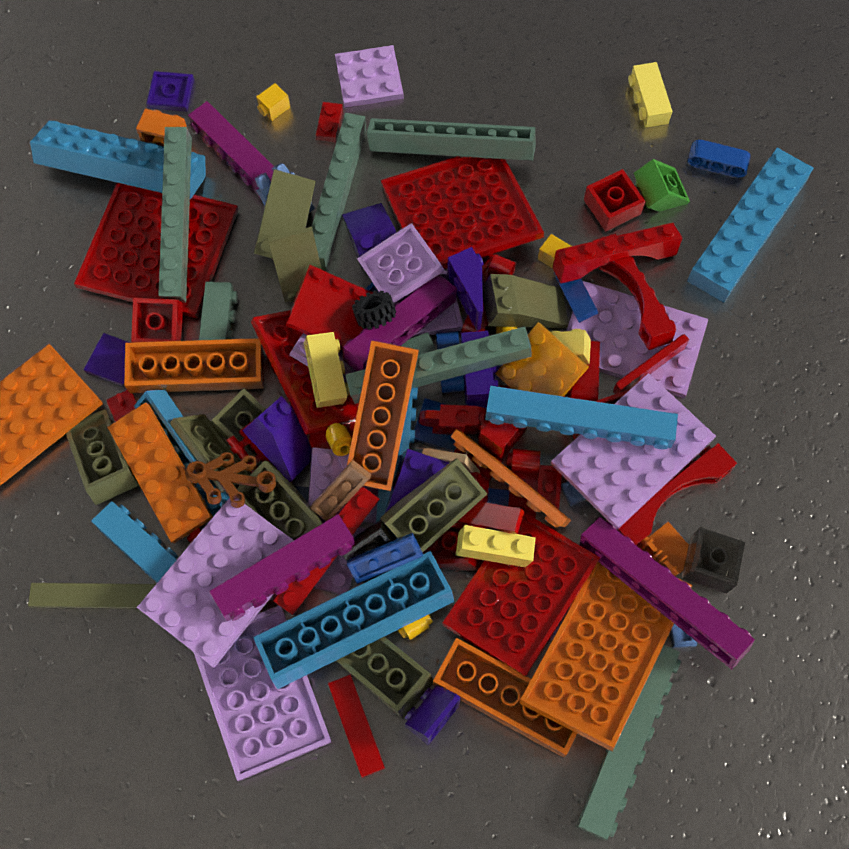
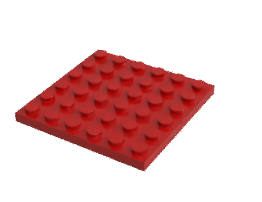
M457 156L381 180V186L400 228L403 229L412 223L444 269H447L448 257L470 247L473 248L476 254L479 253L481 257L544 238V231L505 159Z
M122 183L116 184L74 282L76 288L133 302V298L161 299L159 297L161 192ZM193 195L190 199L186 303H183V315L198 318L204 300L205 282H211L237 216L238 205Z

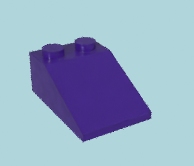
M382 203L342 214L357 258L396 233L394 225Z
M470 247L448 257L447 279L457 288L456 295L476 331L481 330L483 314L482 266L484 264L480 254H476L473 248Z
M282 396L243 430L247 437L289 482L311 462L312 448L293 408Z
M407 449L400 457L385 513L398 501L448 465L449 462Z
M438 685L433 690L429 687L420 698L423 701L417 709L413 707L405 716L407 720L405 727L426 745L432 742L459 708L460 696Z

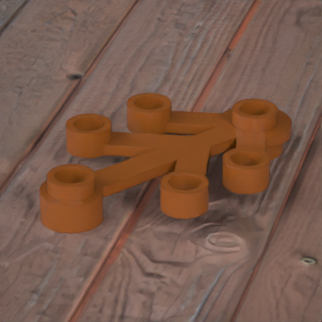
M224 452L220 457L206 464L201 461L191 462L185 471L186 479L191 483H199L206 492L207 501L213 505L220 503L222 497L221 491L214 488L209 480L219 482L229 495L231 506L234 508L242 507L245 504L244 494L238 492L232 483L255 486L264 493H269L276 487V477L270 471H263L257 477L237 474L243 470L253 471L257 468L256 458L251 455L245 456L242 461L234 464L233 454ZM220 466L226 468L222 471H213Z

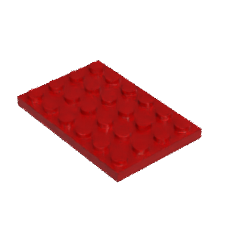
M291 310L253 317L251 324L305 435L327 430L334 423L342 425L356 421L359 403H354L350 392L344 404L317 408L309 367L289 355L303 334L286 326Z
M524 512L518 534L535 537L533 561L527 567H520L484 560L442 622V626L526 677L598 564L600 557Z

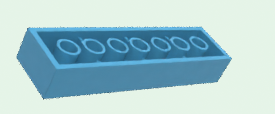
M50 120L30 141L33 163L162 193L164 146ZM191 152L190 199L206 177L205 156L195 152Z
M776 148L692 268L687 282L724 303L807 182L814 168L785 151Z
M429 551L423 554V557L396 567L253 638L272 682L277 689H280L453 603V593L434 556Z

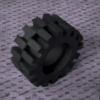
M381 290L379 293L373 291V294L368 292L365 297L363 295L360 296V300L356 299L355 304L352 305L357 323L363 329L366 327L372 329L374 326L377 329L381 324L385 326L387 325L386 322L390 323L392 318L396 316V309L391 295Z

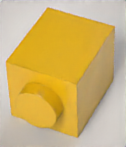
M276 83L256 96L258 111L262 116H267L271 121L290 108L288 95Z
M550 234L539 249L538 260L552 268L556 250L572 246Z

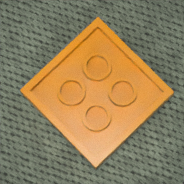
M538 322L528 334L532 357L503 364L495 374L511 389L564 397L589 366Z

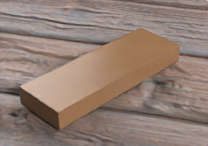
M352 460L311 504L310 509L325 521H328L359 491L372 474Z

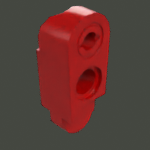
M441 404L440 411L425 410L419 412L418 422L421 425L433 427V434L452 435L457 429L465 434L475 435L480 433L479 428L485 421L487 409L479 406Z

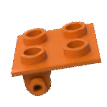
M669 522L649 537L643 539L637 546L642 551L648 552L661 566L667 567L675 577L699 558L698 554Z

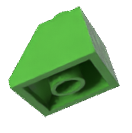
M652 159L633 173L636 178V186L642 192L647 208L661 212L686 205L690 202L674 167Z

